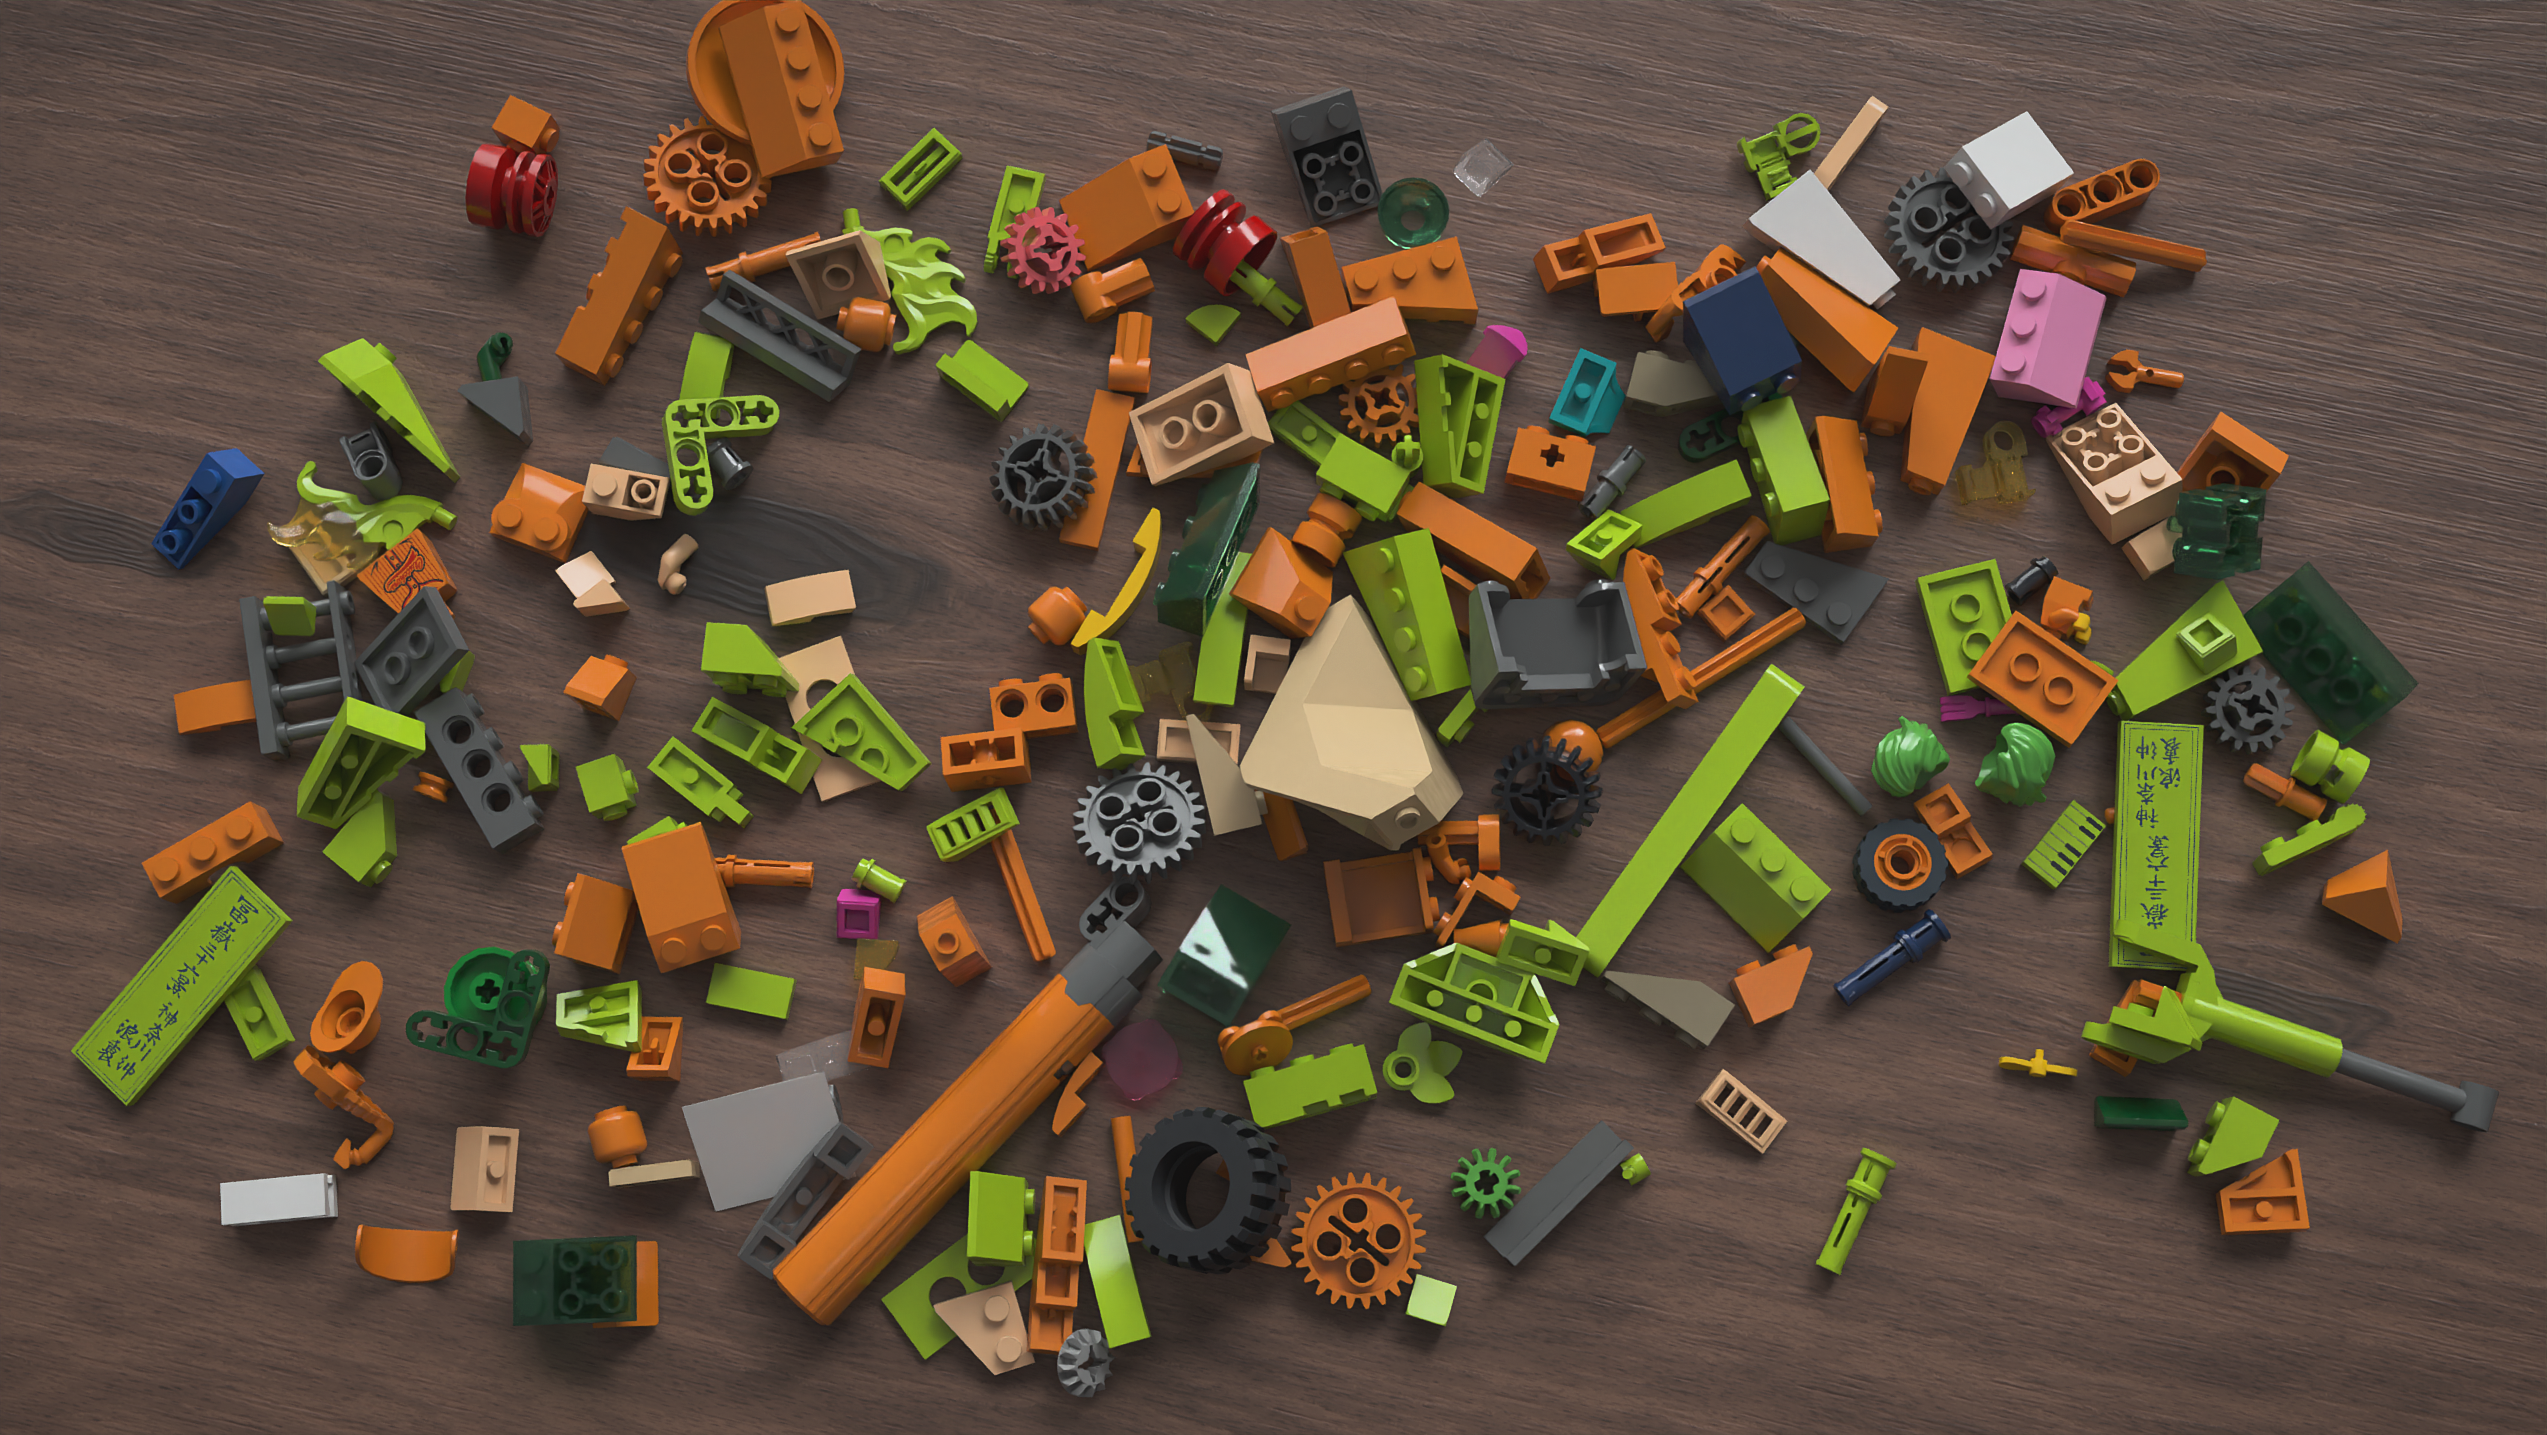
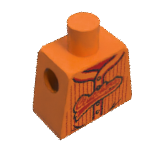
M418 528L356 575L360 581L398 614L424 586L436 587L444 603L457 592V588L433 543ZM446 605L447 609L449 610V612H450V614H451V616H452V618H453V620H454V618H455L454 613H453V612L450 610V608Z

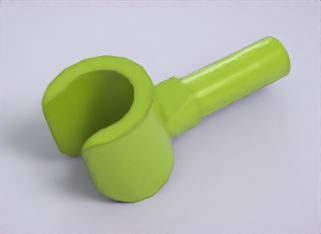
M1639 1153L1619 1164L1623 1170V1178L1628 1179L1631 1186L1651 1175L1647 1164Z

